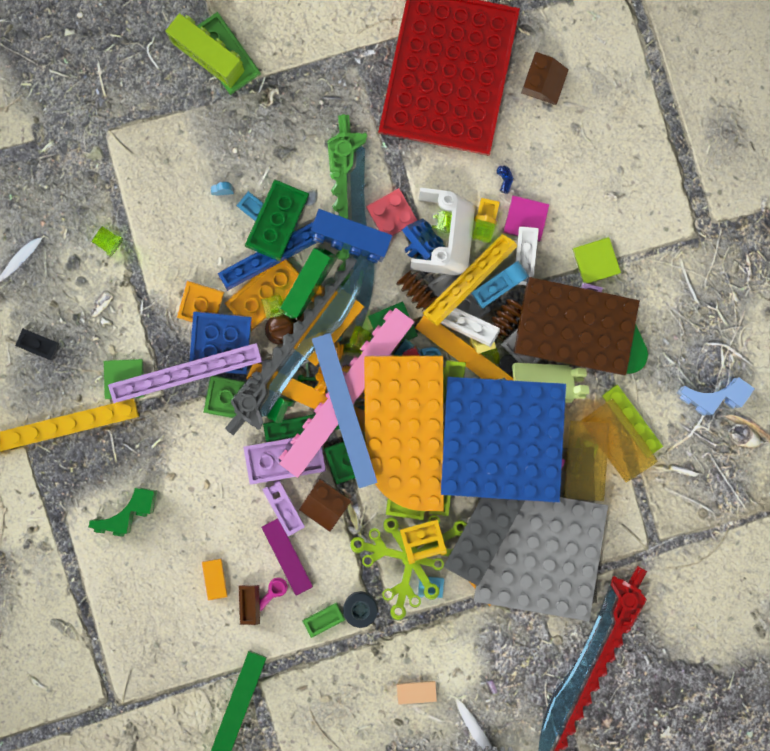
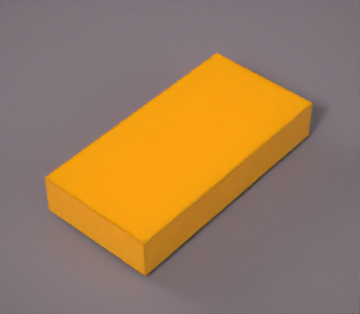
M222 558L203 561L202 567L208 600L228 597Z

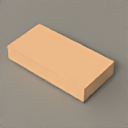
M435 681L397 684L398 705L437 702Z

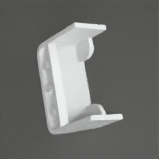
M420 188L419 201L438 203L441 209L452 211L448 247H437L434 249L431 261L412 258L410 270L460 276L469 265L475 207L470 201L451 191Z

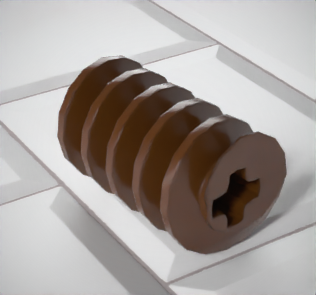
M410 270L397 281L396 285H403L401 291L405 292L408 290L406 297L413 296L411 303L418 302L416 309L423 308L422 311H424L438 296L431 297L433 290L426 291L428 284L421 285L423 278L416 279L419 273L412 274V270Z
M507 299L506 304L508 306L502 305V311L496 312L498 318H491L492 325L500 328L497 338L501 341H504L501 335L508 336L506 329L513 330L511 323L518 324L516 317L520 318L522 305L515 300Z

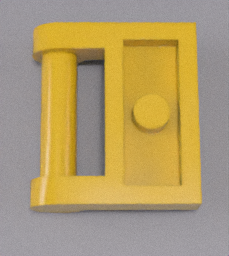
M438 520L400 530L409 565L420 559L441 554V556L447 554ZM435 541L438 543V547L413 553L411 549Z

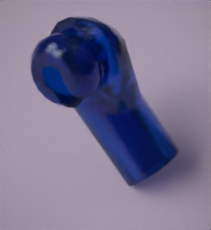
M501 165L496 170L497 174L503 179L500 192L508 194L514 178L510 168L506 165Z

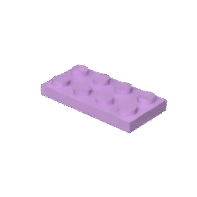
M293 438L243 447L250 485L296 477L279 464L282 461L279 459L285 449L289 451L293 446L291 443ZM322 447L300 476L326 471Z

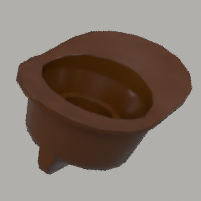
M284 312L269 318L265 325V335L268 340L273 344H283V336L288 333L293 334L294 323L297 321L303 322L304 313L301 317L294 319L286 316Z

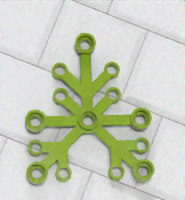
M432 515L429 517L428 522H430L432 518H436L438 520V523H440V519L438 516ZM389 517L385 519L383 528L387 533L393 535L402 551L387 548L380 537V531L376 528L369 531V538L376 545L365 543V540L361 537H355L351 540L350 547L354 553H362L363 551L373 553L363 557L362 564L365 567H371L374 562L384 556L402 560L405 565L402 582L391 589H385L382 593V597L386 601H391L398 594L397 603L392 606L390 614L394 620H402L406 615L404 607L406 595L411 607L417 608L421 604L420 597L415 595L409 585L412 569H414L425 587L424 596L429 600H434L439 595V588L436 584L430 582L420 564L433 567L434 570L439 571L443 568L444 562L440 558H424L409 565L402 537L398 530L399 523L397 519ZM462 520L456 521L452 529L442 534L444 542L454 536L460 537L463 531H459L457 526L463 525L465 528L467 523ZM388 522H394L395 526L393 528H389L387 525ZM373 531H376L378 533V537L373 538L371 536V533ZM359 541L362 543V546L356 548L354 543ZM435 541L425 544L417 549L418 546L411 549L413 553L438 547V543ZM446 548L447 554L442 556L449 557L453 548ZM370 558L372 562L367 565L364 563V560ZM436 561L441 562L442 566L440 568L435 567L434 563ZM434 588L435 594L430 595L428 589ZM390 591L392 593L391 598H386L384 596L385 592ZM413 598L419 600L417 605L412 604L411 600ZM396 608H400L402 610L401 615L395 614L394 611Z

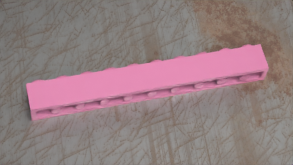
M397 308L394 311H388L383 318L386 322L382 327L379 325L372 333L374 338L371 342L366 341L360 349L363 351L359 358L355 356L349 364L351 368L347 373L343 372L353 404L365 389L364 356H390L414 324L412 319ZM329 392L326 394L328 398L324 404L320 403L314 410L316 413L312 420L309 418L303 425L305 429L301 435L297 433L293 438L291 449L289 451L285 449L279 457L282 460L279 464L297 478L300 477L338 426Z

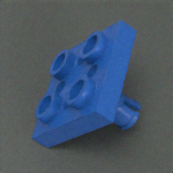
M423 218L402 229L403 233L411 241V244L405 248V253L411 251L407 254L411 258L419 252L425 260L431 258L434 249L446 247L443 240L432 230L430 223Z

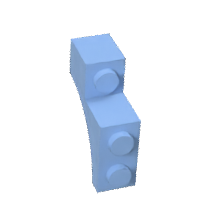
M738 377L734 378L725 388L714 393H701L687 386H682L677 394L681 396L680 399L688 405L690 403L696 406L695 410L705 416L706 414L713 415L723 399H725L724 403L733 409L735 407L741 408L755 388Z

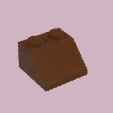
M535 51L521 94L557 105L569 69L555 58Z
M319 479L299 511L331 532L352 500L324 480Z

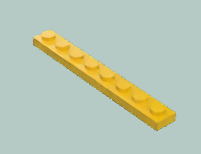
M133 398L0 431V452L138 418L136 401Z

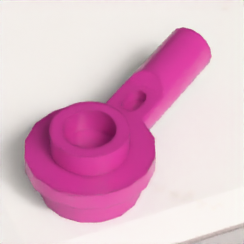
M277 577L270 581L268 593L260 600V611L274 597H280L286 593L288 585L283 578Z

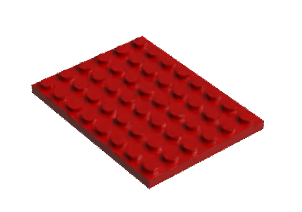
M406 0L378 133L490 156L520 8L482 0Z

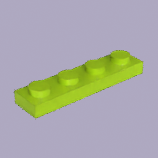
M618 384L601 396L646 458L663 447Z

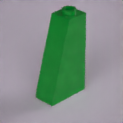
M323 247L313 248L280 307L285 311L284 314L294 319L303 315L304 310H306L338 259L337 255Z

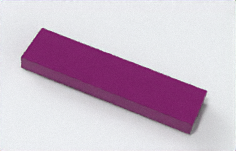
M277 518L262 526L261 528L294 594L297 596L313 588L279 519Z

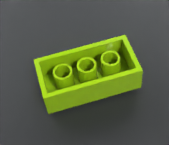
M179 13L165 30L171 43L229 88H232L245 71L242 65L243 62L240 60L241 57L233 50L228 51L225 48L226 45L218 38L216 40L211 38L210 33L205 28H198L194 25L195 21L188 15L184 17Z

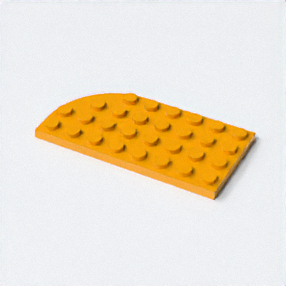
M364 356L365 444L378 482L375 485L388 499L402 507L418 511H444V495H441L444 446L443 356Z

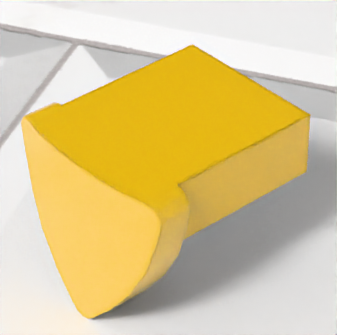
M481 198L474 221L484 225L496 226V216L500 202Z

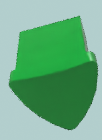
M273 395L266 417L282 424L287 407H294L296 401Z

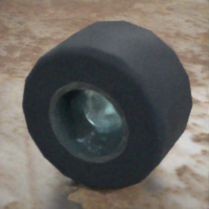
M363 591L354 592L349 595L343 607L344 618L350 625L357 628L367 627L372 624L378 613V606L374 597L368 592Z

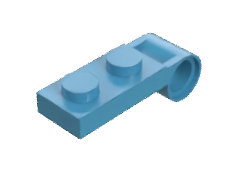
M518 260L471 294L482 309L525 280L529 275Z

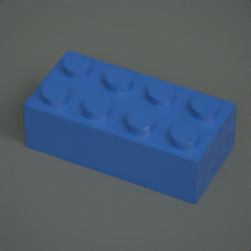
M321 209L317 211L310 232V237H313L312 240L317 243L323 244L327 242L331 244L330 247L341 251L342 248L349 250V254L356 257L363 255L367 257L368 261L376 264L378 261L382 262L385 258L392 238L390 234Z

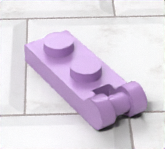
M278 480L274 482L275 485L267 486L262 490L287 536H290L303 529L305 525L281 481ZM279 491L281 497L274 499L273 494Z

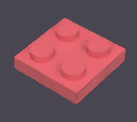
M399 188L366 206L378 230L392 236L401 232L407 225L418 221Z

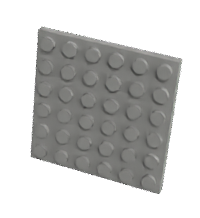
M560 497V503L525 500L480 584L475 587L473 601L590 621L608 505Z

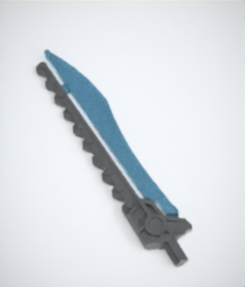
M350 257L346 260L345 271L339 270L335 272V283L325 285V295L315 297L314 309L308 308L304 310V321L295 322L293 334L288 333L283 336V346L273 348V359L262 361V372L253 373L252 377L247 380L233 397L231 403L236 415L225 427L229 433L234 436L245 421L251 426L256 427L257 430L261 429L263 424L262 417L269 415L272 407L290 380L315 351L312 339L325 334H332L348 316L360 292L368 266L367 259L362 260L345 285L341 286L357 263L355 258ZM338 292L336 297L333 299V301L330 303V305L327 307V309L324 311V313L321 315V317L318 319V321L306 335L304 340L301 342V344L298 346V348L295 350V352L292 354V356L289 358V360L286 362V364L283 366V368L271 382V384L269 385V397L260 409V406L262 405V403L268 395L267 383L278 370V368L281 366V364L284 362V360L287 358V356L290 354V352L293 350V348L296 346V344L299 342V340L302 338L304 333L307 331V329L310 327V325L313 323V321L316 319V317L319 315V313L322 311V309L325 307V305L328 303V301L331 299L334 293Z

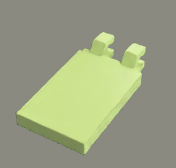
M514 363L512 365L514 381L566 384L565 403H572L574 399H585L586 394L590 393L589 386H575L574 383L583 382L584 377L587 376L585 368L572 369L569 365Z

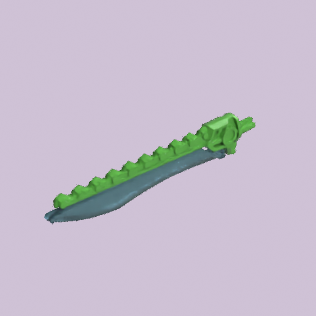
M342 114L338 115L339 133L327 141L330 176L332 180L336 181L331 192L333 196L338 197L332 207L334 211L339 213L338 216L348 219L347 175L353 169L354 152H356V167L350 174L352 221L367 226L364 199L365 148L363 147L366 143L367 134L351 133L349 115ZM342 248L336 254L338 259L343 261L337 271H345L346 260L349 258V250ZM360 255V257L353 256L357 260L354 267V288L350 287V273L340 285L343 290L351 296H355V299L365 307L355 319L357 331L361 330L365 321L374 281V263L368 261L367 257Z

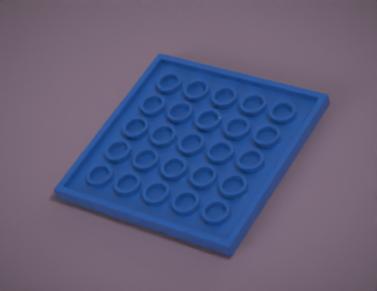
M448 377L441 495L560 503L566 384Z

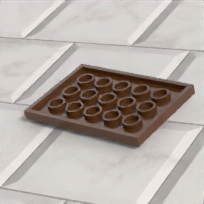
M528 277L513 353L626 376L640 300Z

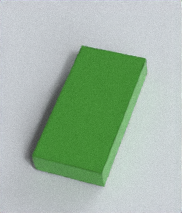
M336 602L302 621L312 638L346 619Z

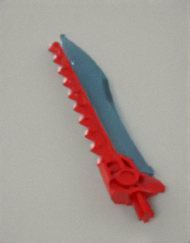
M636 567L629 582L612 576L610 584L612 590L606 593V598L583 650L569 673L552 694L542 723L538 751H550L558 734L560 737L553 751L565 750L568 747L567 736H572L576 733L575 721H580L584 718L583 706L588 707L592 703L591 691L596 692L600 689L598 678L608 674L606 663H612L615 660L614 649L620 648L623 645L622 634H627L631 631V627H633L647 601L639 589L647 573L641 567ZM610 611H611L612 616H613V620H614V624H613V626H612V629H611V631H610V633H609V635H608V637H607V639H606V641H605V643H604V645H603V647H602V649H601V651H600V654H599V656H598V658H597V660H596V662H595V664H594V666H593V668H592V670H591V672H590V674H589V676H588V679H587V681H586V683H585V685H584V687H583V689H582V691H581V693H580V695H579V697H578V699H577V701H576V703H575V706H574V708H573V710H572V712H571V714H570V716H569V718H568V720H567L565 726L562 727V725H563V723H564V721H565V719H566V717H567V715H568V713H569V711H570V709H571V706H572V704H573V702H574V700H575V698H576V696H577V694H578V692H579V690H580V688H581V686H582V684H583V681H584V679H585V677H586V675H587V673H588V671H589V669H590V667H591V665H592V663H593V661H594V659H595V657H596V654H597V652H598V650H599V648H600V646H601V644H602V642H603V640H604V638H605V636H606V634H607V632H608V629H609V627H610V625H611V623H612V619H611V615H610Z

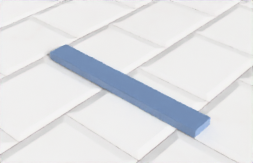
M331 334L313 338L312 342L358 487L360 489L378 483Z

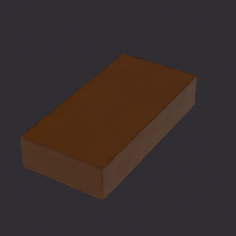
M239 585L240 625L260 624L259 585Z

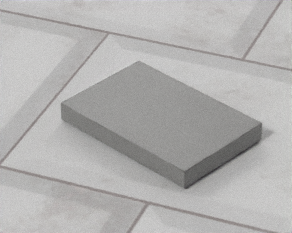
M443 274L429 283L428 288L433 290L432 294L439 297L459 276ZM471 293L456 307L479 319L491 311L488 306L481 309Z

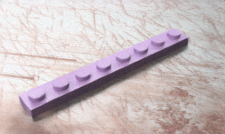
M258 343L115 382L109 384L108 387L113 403L260 363L262 362Z

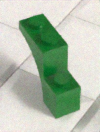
M135 488L130 502L120 513L108 519H91L88 528H93V532L105 534V531H111L114 536L124 537V534L131 532L134 512H136L137 516L147 517L148 514L154 512L157 490Z

